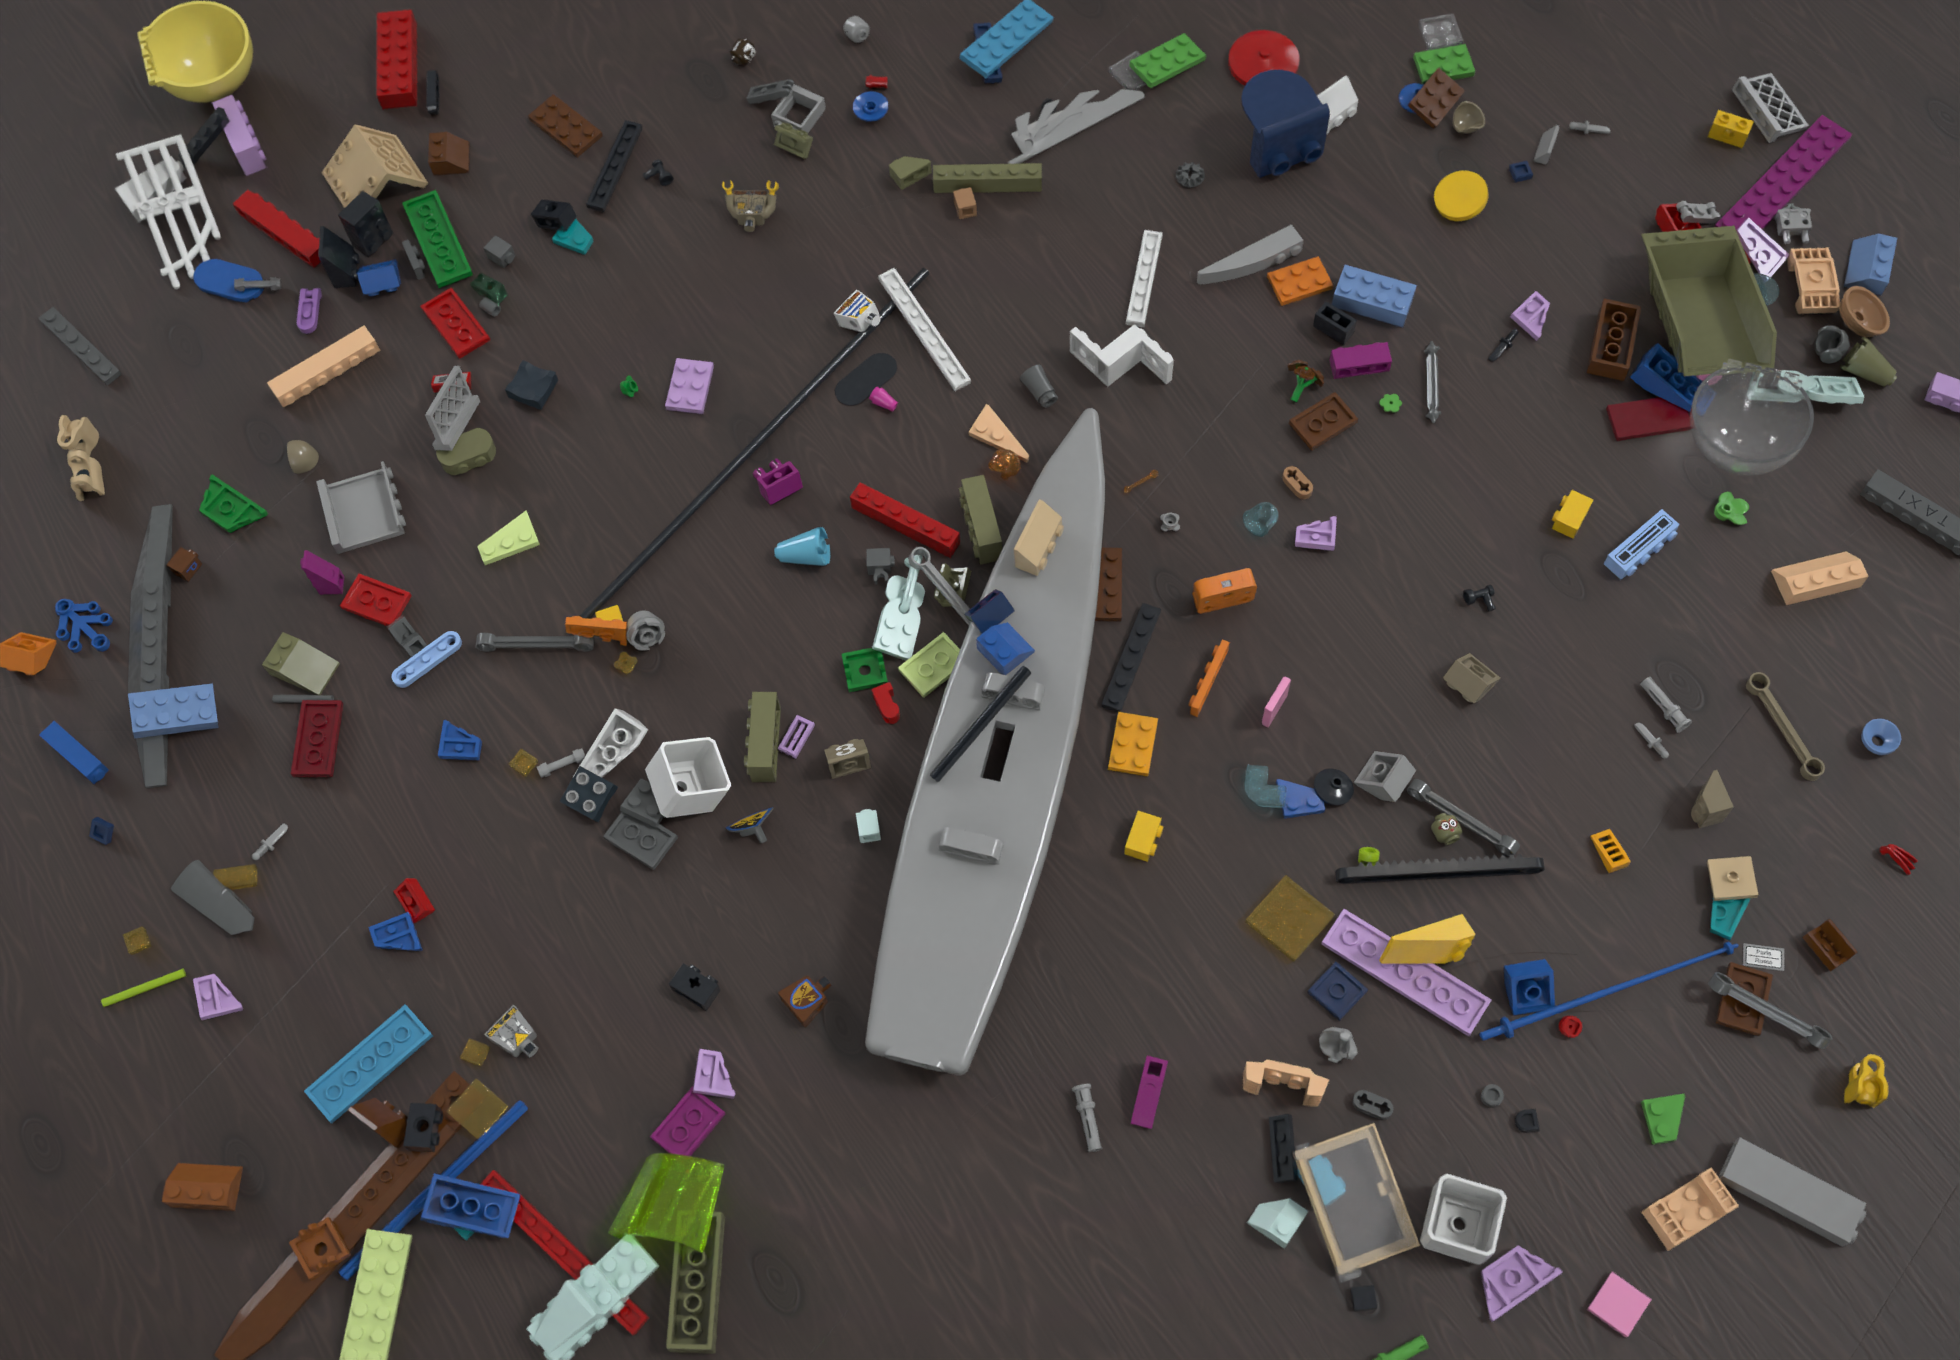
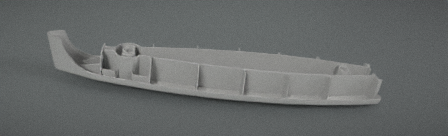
M1093 408L1083 411L1040 473L1001 551L980 599L981 601L995 589L1001 591L1015 611L1000 624L1008 622L1035 652L1007 675H1002L977 649L976 638L981 635V632L971 622L946 685L906 817L889 891L865 1039L866 1048L871 1054L954 1075L965 1074L975 1055L1021 937L1047 856L1063 795L1080 720L1093 640L1105 509V474L1098 412ZM1040 499L1062 517L1064 530L1060 537L1057 536L1055 540L1056 546L1053 553H1049L1046 558L1048 561L1045 569L1040 570L1038 576L1015 568L1014 548ZM1022 666L1027 667L1031 671V675L940 782H936L930 776L931 772ZM996 728L1014 731L1000 782L982 778Z

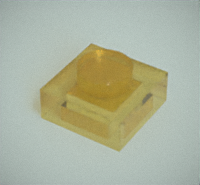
M520 749L510 761L509 766L526 777L538 763V760L523 749Z
M143 926L123 934L128 952L131 955L151 947L147 931Z
M469 1038L460 1058L463 1061L481 1067L490 1047Z

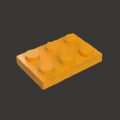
M1118 712L1108 770L1142 776L1149 775L1158 718Z

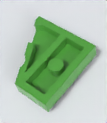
M1684 1094L1647 1099L1641 1102L1653 1145L1674 1142L1677 1139L1685 1099Z

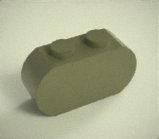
M475 428L461 434L452 451L436 450L437 458L443 470L451 475L466 473L470 469L483 466L492 461L496 454V447L491 435L482 428Z

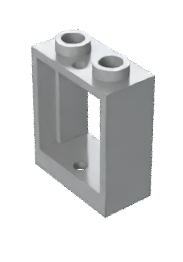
M793 85L790 95L784 97L772 113L773 126L788 123L793 126L792 128L804 130L808 133L825 111L824 98L797 85ZM795 103L812 109L801 125L784 118Z

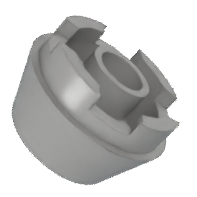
M649 611L636 612L627 622V640L638 650H650V646L657 642L660 644L665 637L664 623Z

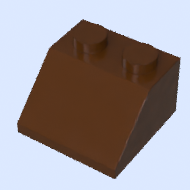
M448 132L429 133L428 163L433 175L469 173L470 143Z
M373 1098L349 1107V1112L395 1148L405 1137L408 1117L400 1110L395 1113L393 1111L395 1107L388 1101L384 1100L382 1103L378 1099Z

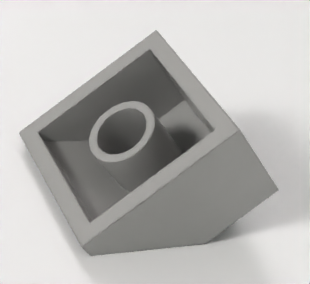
M1374 751L1354 783L1380 800L1396 802L1410 782L1416 769L1404 755Z

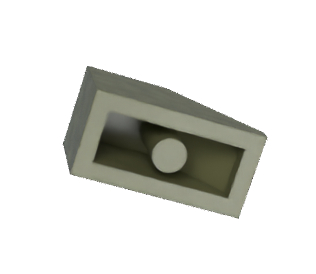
M903 156L889 164L890 177L903 190L931 174V162L928 159Z

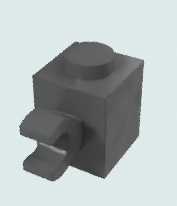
M890 548L867 549L868 575H874L875 584H878V578L880 577L885 578V584H887L889 580L888 574H891V567H895V556L891 555Z

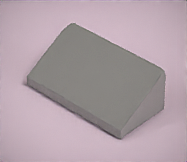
M1558 125L1543 133L1534 158L1535 162L1545 165L1548 163L1560 128Z

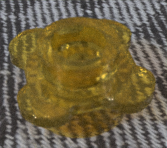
M622 652L618 661L614 662V667L620 669L625 674H629L634 669L638 660L636 657L629 656L627 652Z

